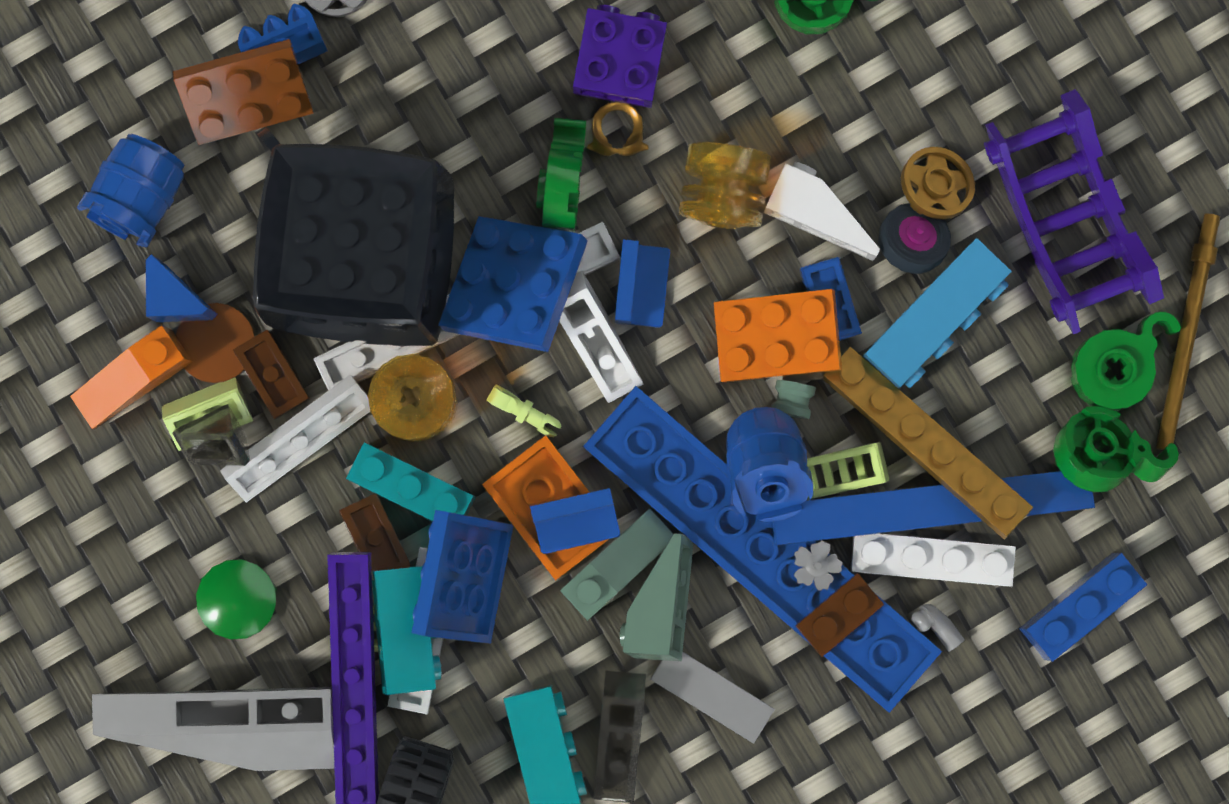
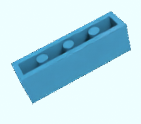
M976 238L862 357L898 389L903 384L910 389L926 372L921 365L931 355L939 359L954 343L949 336L959 326L964 331L970 327L982 314L976 308L987 297L993 302L1009 286L1004 279L1012 271Z

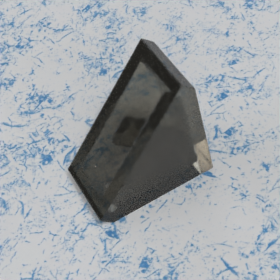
M229 404L184 424L172 432L190 465L246 466L250 462L246 434Z

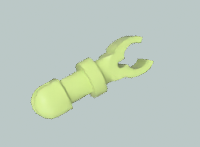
M496 384L486 399L499 409L516 415V421L520 423L526 421L538 428L537 431L548 437H556L557 434L546 427V423L561 429V423L555 417L548 413L546 415L532 407L534 403L526 400V402L521 401L517 396L500 385Z

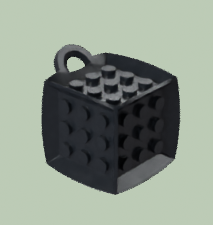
M267 127L261 131L258 136L271 151L259 210L254 259V307L262 321L269 327L277 330L343 342L359 340L365 341L363 344L393 346H433L436 344L441 330L438 324L446 306L453 252L454 182L448 170L434 159L395 151L346 145L280 144Z

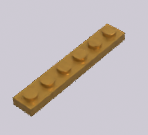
M850 347L841 356L842 370L826 372L823 375V380L1005 540L1033 509V506Z

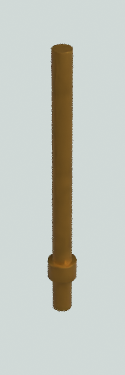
M1204 214L1199 242L1193 246L1191 261L1194 262L1156 449L1164 450L1169 443H1174L1210 265H1215L1218 248L1214 247L1220 222V216Z

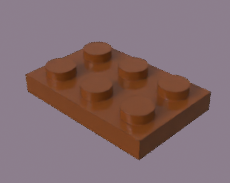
M290 39L173 71V80L198 145L314 114Z

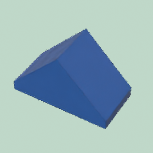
M152 254L146 259V317L155 322L213 320L218 315L162 260Z

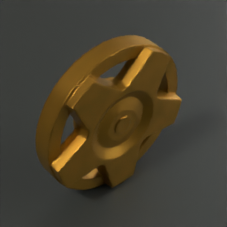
M927 147L914 153L904 165L900 177L902 190L906 199L911 204L910 207L920 215L924 214L935 219H951L959 215L970 204L975 193V180L968 164L955 152L942 147ZM927 157L925 166L914 164L917 160ZM946 160L954 164L959 171L950 170ZM912 186L916 188V190H917L916 194H915V192H914ZM966 188L965 198L961 203L957 192ZM936 205L940 209L933 208L932 206Z

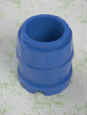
M128 134L126 139L122 138L119 140L106 161L102 162L99 168L100 172L90 192H85L77 209L79 211L89 209L90 211L86 217L117 237L126 240L128 235L132 234L139 237L136 245L148 247L156 234L155 227L174 202V197L184 178L182 170L185 165L174 154L158 144L141 136Z
M771 407L754 408L736 418L728 430L726 439L727 470L731 475V494L734 506L740 514L746 516V512L755 514L758 521L762 522L782 521L797 515L803 510L802 503L807 500L808 496L810 500L813 496V480L811 471L807 466L806 445L802 441L796 422L780 409Z

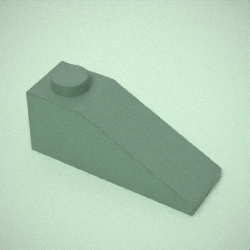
M649 508L560 591L588 621L666 548L673 533Z
M673 534L628 609L626 623H623L621 626L620 644L623 647V653L635 659L682 661L694 544L684 535Z

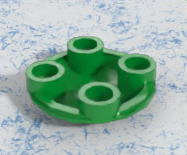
M243 559L226 560L212 567L201 579L196 593L197 611L204 625L214 634L230 640L246 639L261 632L272 619L276 607L277 588L269 575L257 564Z

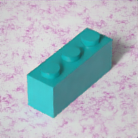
M365 442L346 477L347 480L431 521L434 519L435 510L467 516L476 498Z
M422 566L372 571L373 606L382 694L385 695L435 690V680H441L439 655L433 656L431 639L437 638L411 633L414 622L413 610L418 601L422 581Z
M551 684L505 696L503 700L529 803L582 804L580 796L586 795L587 790L582 771L574 772L570 756L577 755L572 731L564 733L560 717L567 715L562 692L554 693Z

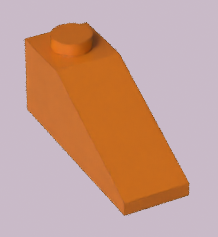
M161 325L126 349L70 397L90 427L96 429L193 361L173 331Z

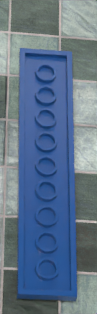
M637 386L633 388L583 446L805 641H807L795 625L854 576L842 565L841 572L829 573L833 576L834 580L830 583L828 589L817 590L814 580L810 586L804 583H797L794 573L801 567L796 566L794 563L796 559L794 552L798 551L799 547H804L810 551L811 544L817 542L775 546L772 522L758 521L757 515L748 512L744 516L734 506L731 494V475L727 470V464ZM878 596L884 605L825 654L824 657L890 713L942 651Z

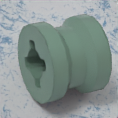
M776 380L775 389L778 392L777 401L772 403L771 408L780 409L790 417L809 420L811 416V410L808 407L809 400L815 396L816 387L798 382Z

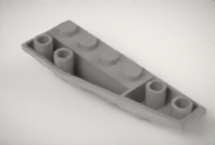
M332 687L92 694L93 735L254 771L334 769Z

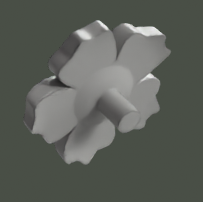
M821 540L818 543L811 544L810 551L804 547H799L798 551L794 552L796 558L794 563L796 566L801 567L794 573L797 583H804L810 586L814 580L817 590L821 591L822 589L829 588L830 583L834 580L833 576L829 573L841 572L843 564L836 554L828 556L830 544Z

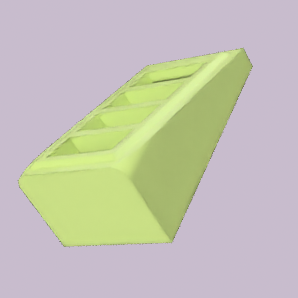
M881 442L807 458V466L811 471L813 480V496L811 499L889 481ZM863 454H870L875 476H867ZM853 457L858 476L857 480H851L846 458ZM837 460L842 480L840 484H835L831 461ZM821 464L826 487L819 488L814 465Z

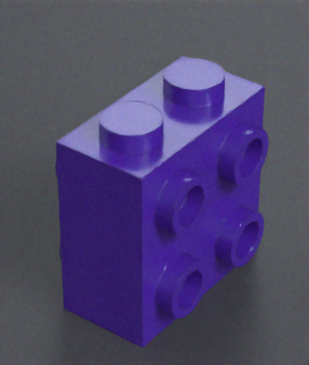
M597 5V10L588 8L573 83V93L652 108L667 22L660 21V16L647 12H637L636 17L620 14L621 10L619 8L609 5Z

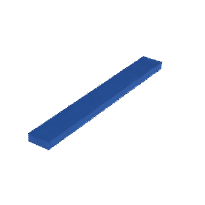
M1061 471L1001 478L1033 506V509L1027 516L1095 508L1093 492L1075 486L1064 477ZM943 485L807 500L802 503L803 510L797 515L782 521H773L772 524L775 546L982 522V520Z

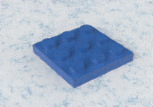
M478 216L438 326L446 332L548 352L588 240L578 233Z
M435 510L434 519L429 528L430 540L426 560L421 569L422 581L418 601L413 610L414 622L411 633L428 637L491 644L513 531L512 524Z

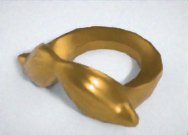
M621 102L608 103L599 108L593 117V141L587 145V149L604 156H611L616 153L623 156H631L649 149V146L643 142L642 117L636 108ZM616 110L624 111L630 115L634 125L633 132L627 139L626 144L618 149L613 148L608 143L601 128L603 118L611 111Z

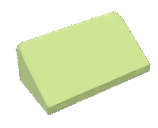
M236 377L225 382H219L162 406V419L178 451L253 421Z

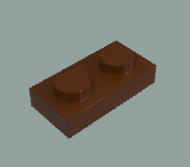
M268 329L233 349L274 419L281 417L310 399Z
M376 493L339 510L357 551L371 552L372 571L411 567L407 555Z
M856 573L801 619L795 627L816 652L823 657L884 604L862 577Z

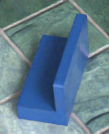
M623 239L615 323L656 328L662 327L670 250L668 248L639 245V241Z
M610 488L530 506L540 549L543 554L620 536Z

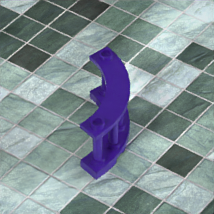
M1076 89L1060 95L1064 111L1059 113L1058 118L1004 139L993 122L986 124L989 141L984 142V147L991 164H997L1009 201L1031 255L1053 298L1050 300L1053 314L1058 322L1065 320L1071 332L1076 334L1081 332L1076 314L1078 310L1131 289L1133 292L1141 291L1149 304L1164 299L1158 267L1145 249L1137 232L1129 234L1120 215L1125 214V208L1111 178L1105 180L1097 159L1103 156V152L1097 137L1091 110ZM1064 132L1067 135L1071 134L1077 151L1071 155V159L1017 179L1010 157L1011 153ZM1077 173L1079 176H1086L1093 194L1088 197L1089 201L1033 222L1023 196L1024 194ZM1092 216H1095L1097 219L1103 218L1110 233L1106 242L1056 262H1051L1040 237ZM1112 256L1115 259L1122 258L1127 267L1125 275L1072 296L1069 295L1060 279L1064 275Z

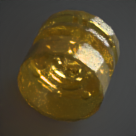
M709 142L689 144L685 173L700 179L701 184H690L682 187V195L698 201L680 202L679 215L696 220L701 224L718 228L738 229L740 227L761 226L763 214L746 207H763L765 198L757 193L748 191L749 187L767 185L771 156L756 149L730 144Z
M416 354L396 356L384 363L373 376L368 392L370 412L378 425L392 436L413 443L430 441L444 433L454 420L458 406L456 386L445 369L432 359ZM409 388L415 392L420 388L422 392L418 395V399L421 401L419 406L415 407L412 404H408L404 407L403 403L407 399L404 395L406 389Z

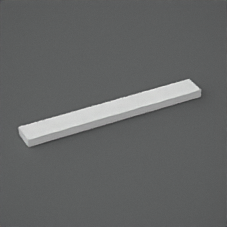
M603 222L578 233L582 234L588 242L577 273L582 270L584 275H587L620 259ZM441 328L438 342L433 346L363 344L366 341H349L313 359L329 391L349 375H352L356 382L359 383L461 334L446 332Z

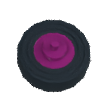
M910 203L901 204L888 213L879 228L878 243L881 252L891 265L903 272L912 274L927 273L940 265L950 250V230L944 219H935L924 214L920 215L910 207Z

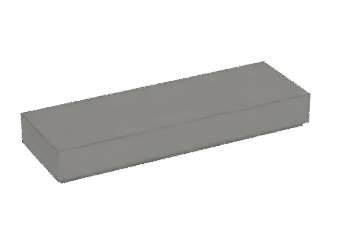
M682 652V661L661 660L650 678L655 683L753 744L775 710Z

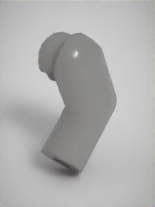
M921 605L919 607L920 610L913 613L912 622L914 626L921 632L931 628L948 652L965 641L952 621L934 605Z

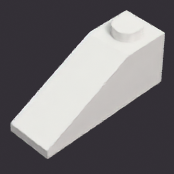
M795 162L793 166L785 163L764 213L873 261L877 257L880 248L827 184L815 176L817 171L799 162Z
M581 270L576 273L559 321L605 399L610 403L632 391L635 386L640 387L644 384L604 307Z

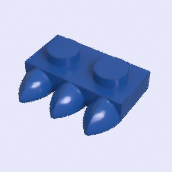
M293 4L289 11L288 25L280 18L269 15L263 25V36L255 29L244 26L238 37V46L241 52L290 39L298 64L328 51L312 14L308 9L298 4Z

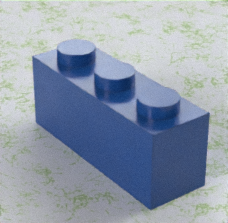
M1111 553L1019 629L1044 660L1053 662L1146 587L1147 583L1122 553Z

